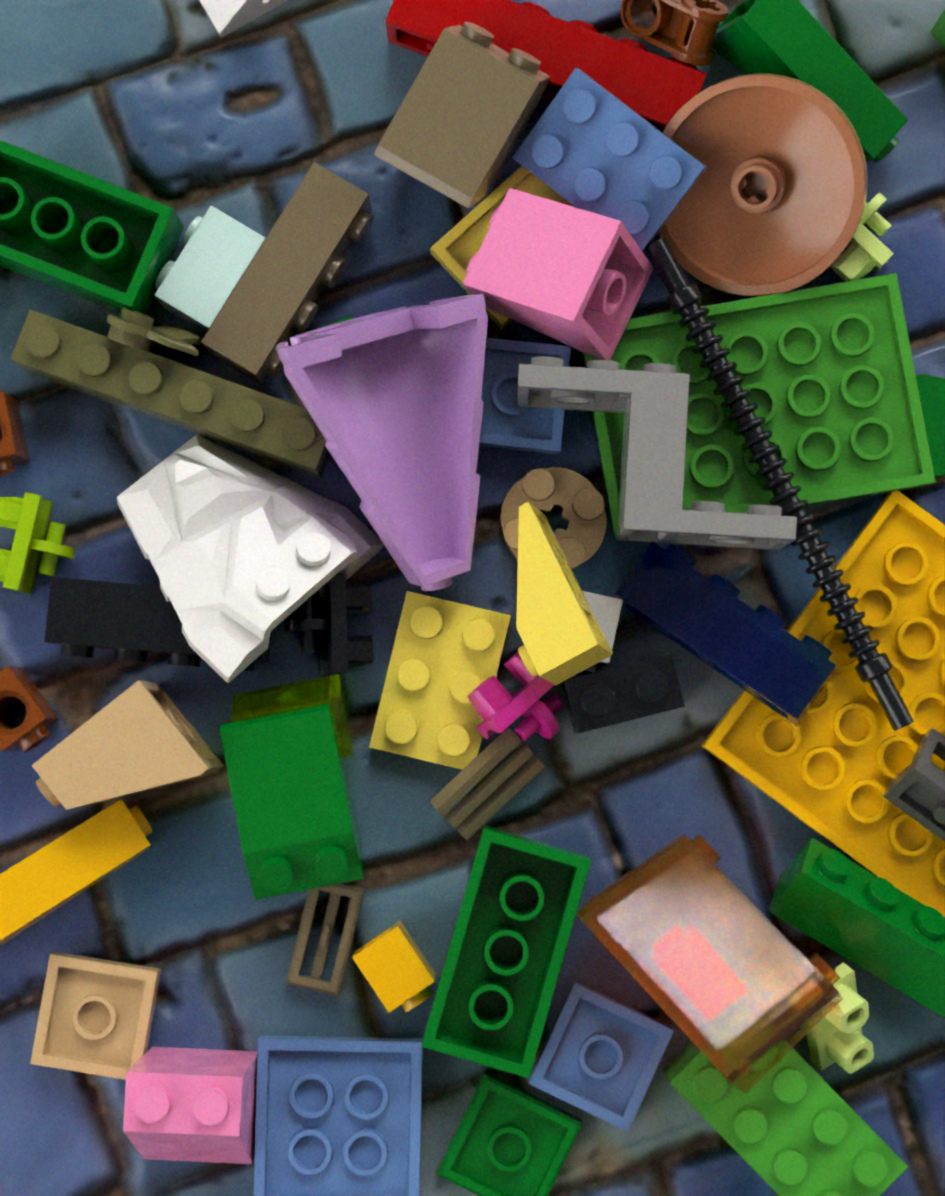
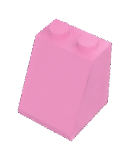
M509 188L501 205L494 210L491 216L489 230L478 253L471 258L468 264L463 285L472 295L484 294L486 308L598 360H611L654 268L622 221Z
M152 1046L126 1072L123 1132L143 1159L253 1164L255 1156L257 1051Z

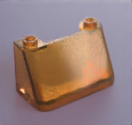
M682 834L594 896L576 915L711 1063L735 1087L746 1094L843 999L833 986L840 977L817 953L807 959L715 866L721 857L699 834L691 841Z

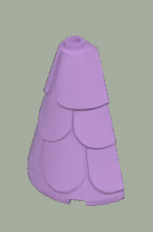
M484 294L445 298L429 302L430 305L408 308L404 306L377 312L296 335L290 338L291 346H288L287 341L281 342L276 346L279 359L284 366L285 376L325 438L326 448L362 500L359 508L410 584L420 586L422 591H435L446 588L453 583L452 577L471 570L481 477L476 473L484 406L481 396L488 326Z

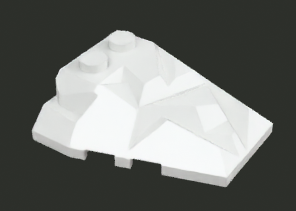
M198 434L117 496V504L145 559L150 560L160 579V589L166 601H171L182 623V633L188 645L227 683L233 680L268 649L270 633L277 625L336 574L346 575L347 580L383 549L384 545L380 538L348 508Z

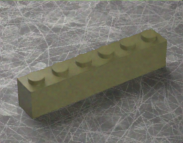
M30 309L10 359L25 372L322 479L331 454L325 446V438L306 408L159 355L129 347L106 336Z

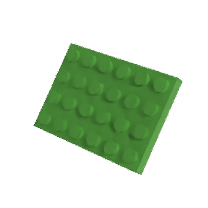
M897 273L701 307L709 309V314L706 316L707 321L716 322L713 333L723 336L720 347L722 349H730L727 360L729 363H737L734 374L744 377V382L741 384L742 389L751 390L748 401L750 404H758L759 407L755 411L756 416L766 419L762 428L764 431H772L773 435L769 438L771 445L778 444L780 446L776 455L779 459L785 458L787 460L783 468L786 473L792 472L794 474V477L790 480L792 486L801 487V491L797 494L800 501L807 500V506L889 493L896 490L901 491L931 486L936 483ZM667 312L630 319L611 358V361L620 363V370L642 371L644 364L665 363L676 366V373L690 374L682 510L691 508V502L695 501L724 503L725 512L730 513L747 512L749 505H771L770 499L774 497L773 493L770 490H763V486L766 484L764 477H756L759 466L757 463H749L748 460L752 456V452L750 449L743 450L741 446L745 442L744 437L734 434L738 425L736 422H728L727 419L731 412L729 408H721L720 405L724 401L723 396L713 393L717 384L715 381H707L706 378L710 371L707 367H700L699 364L703 360L702 355L693 354L692 351L696 343L694 340H686V334L689 330L687 327L679 326V321L682 319L681 315ZM582 352L585 368L587 361L598 360ZM592 411L614 539H616L624 413Z

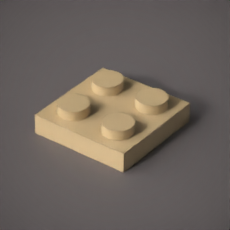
M56 951L49 955L30 1064L126 1080V1072L148 1049L161 969Z

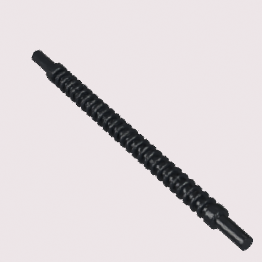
M666 238L652 242L646 249L670 294L667 297V303L673 314L681 315L682 319L679 321V326L688 328L689 332L686 334V340H694L696 343L692 352L693 354L702 355L703 360L699 365L701 368L707 367L710 373L707 375V381L716 382L717 387L713 393L723 396L724 401L720 406L722 409L729 408L731 415L728 416V422L737 423L738 428L734 434L744 437L745 442L741 446L742 449H750L752 452V456L748 461L751 464H758L759 470L756 472V477H764L766 479L763 490H770L774 496L770 499V504H778V506L782 507V516L797 517L796 540L791 542V545L801 548L802 553L799 554L798 559L807 560L809 564L805 573L815 575L816 581L812 584L813 588L820 587L823 591V595L819 598L820 601H827L830 604L831 608L827 611V615H835L838 622L834 625V629L843 630L845 636L841 639V643L850 644L852 651L848 653L849 658H857L859 663L855 666V670L862 682H869L893 731L913 723L914 720L889 674L893 666L886 653L878 652L876 647L880 645V641L870 638L869 633L873 630V627L871 625L865 626L862 622V619L866 616L865 612H857L854 605L858 603V598H850L847 592L851 589V585L841 582L840 577L844 574V571L834 568L833 563L837 560V557L835 555L828 556L826 549L830 546L829 542H821L819 539V535L823 531L822 528H814L812 521L815 519V515L805 512L804 508L808 505V501H800L797 494L801 491V487H793L790 480L794 477V474L784 471L783 466L787 463V460L777 457L776 452L779 451L780 446L778 444L771 445L769 438L773 435L772 431L763 430L762 425L766 419L764 417L758 418L755 414L759 407L758 404H750L748 401L751 390L742 389L741 384L744 382V377L734 374L737 363H729L727 360L730 349H722L720 347L723 336L713 333L716 322L707 321L706 316L709 314V309L706 307L701 308L699 303L702 302L703 297L697 285L688 283Z

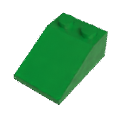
M325 704L220 725L219 731L239 837L255 900L364 879L362 842L330 705Z

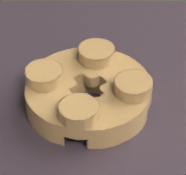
M538 468L528 472L525 477L511 487L502 505L500 526L504 542L516 561H518L519 506L528 501L543 512L549 513L553 507L563 510L562 518L568 521V527L566 530L557 528L554 534L572 570L583 565L594 556L604 539L607 517L603 496L587 478L566 468Z

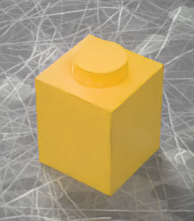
M400 920L354 952L352 959L388 1013L400 1005L405 1012H408L433 994L428 986L435 982L436 973Z

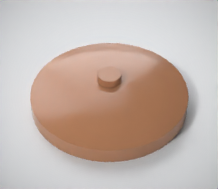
M755 73L733 77L712 85L695 95L676 112L665 127L663 133L707 168L658 234L660 238H666L681 267L704 284L717 290L742 296H765L784 293L798 288L822 274L835 262L853 238L860 224L867 198L868 176L864 151L860 139L845 113L834 101L813 86L798 79L777 74Z

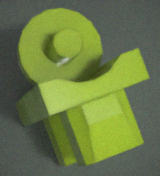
M25 492L24 498L0 497V527L15 530L11 550L0 548V582H3L2 587L31 595L37 571L39 574L54 577L58 557L74 560L76 553L75 548L61 545L66 525L50 521L54 502L43 499L41 495Z

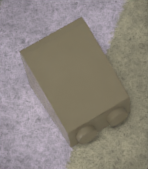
M467 21L463 27L458 24L443 29L373 155L464 207L470 208L497 188L551 76L539 70L541 62L534 56L516 48H512L511 52L508 53L492 44L494 39L492 33Z

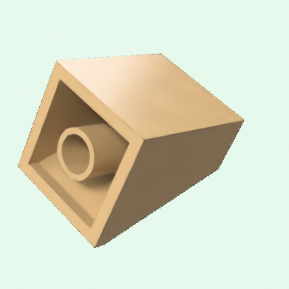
M142 680L135 682L31 765L40 776L36 781V785L43 796L53 806L58 807L62 804L66 810L90 806L211 775L225 767L159 683Z

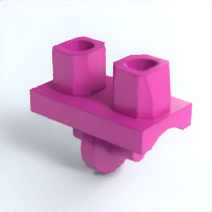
M519 651L504 663V666L521 685L516 692L510 695L493 675L467 696L478 715L483 719L475 728L485 739H489L495 732L498 734L502 733L521 715L524 720L514 731L523 741H526L534 732L546 739H551L560 730L559 723L554 714L563 707L561 699L552 694L543 703L538 700L554 684L539 677V675L533 677L525 667Z

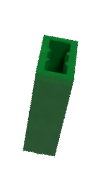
M742 0L727 15V19L719 24L712 48L744 75L755 73L777 74L798 79L823 92L834 101L852 123L860 139L866 162L873 160L877 163L896 147L899 139L895 135L908 122V119L799 0Z

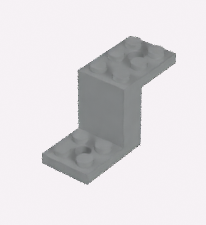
M548 356L531 358V364H519L517 407L624 413L617 541L779 551L796 540L797 517L782 516V507L749 505L747 512L730 513L725 512L724 503L695 501L691 502V508L682 510L690 374L676 373V366L665 363L644 364L642 371L620 370V363L611 360L587 361L586 368L564 366L563 359Z

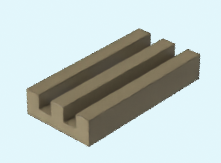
M507 727L429 802L468 840L530 782L545 765ZM513 749H515V751L501 765H499L493 772H491V770L494 767H496ZM474 786L476 787L463 801L452 809Z
M339 883L308 890L286 984L339 996L363 901L364 887ZM325 891L330 893V898L309 977L300 973L320 892ZM341 896L350 897L351 900L331 982L321 980Z

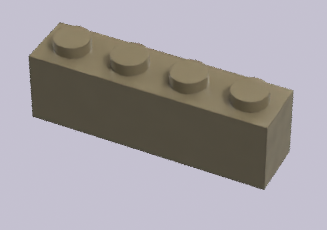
M313 162L202 339L201 343L208 353L262 386L269 375L276 377L284 368L278 356L277 344L286 341L289 344L290 338L294 336L297 330L302 333L307 330L318 311L319 305L314 302L325 285L332 288L340 278L346 265V260L342 257L352 241L359 244L368 233L374 216L370 214L372 208L369 194Z

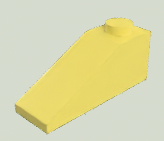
M528 501L519 506L516 628L524 645L519 647L518 651L525 667L533 677L539 675V677L548 682L558 685L613 655V652L545 514Z

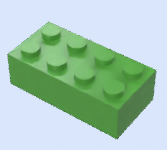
M740 997L708 1023L663 1069L671 1085L779 1196H880L908 1168L896 1153L743 997Z

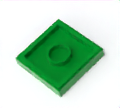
M484 1070L436 1169V1174L478 1196H548L583 1124L582 1119Z

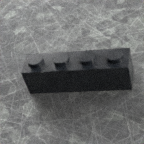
M51 577L44 642L61 645L60 655L93 658L94 648L115 650L114 660L147 662L148 653L169 654L168 664L200 667L201 657L188 645L182 633V623L171 601H166L160 586ZM271 633L268 649L243 671L254 672L255 662L269 663Z

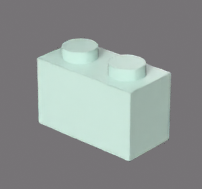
M211 205L204 217L197 216L189 225L183 239V243L186 245L175 262L172 260L168 261L160 271L155 283V287L158 290L154 296L164 309L202 332L207 333L266 238Z

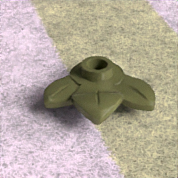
M123 307L120 316L109 314L106 320L111 325L107 337L135 349L149 352L154 340L164 346L198 357L199 351L191 344H196L200 349L203 348L202 338L197 333L179 325L154 326V318Z

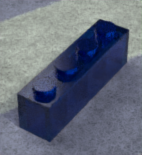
M652 541L615 592L616 598L623 600L622 607L797 727L835 674L836 664L828 660L832 652L808 635H804L800 641L782 629L786 624L785 620L766 606L759 604L754 610L739 600L737 597L741 593L740 590L723 577L714 574L709 580L693 569L696 561L680 548L669 544L665 550Z

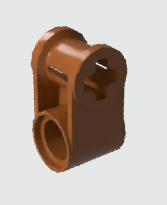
M652 0L622 1L620 11L622 23L633 36L639 37L667 51L671 56L685 63L706 66L712 63L714 51L711 47L719 23L727 19L729 12L724 4L717 0H653L657 9L656 17L652 10Z

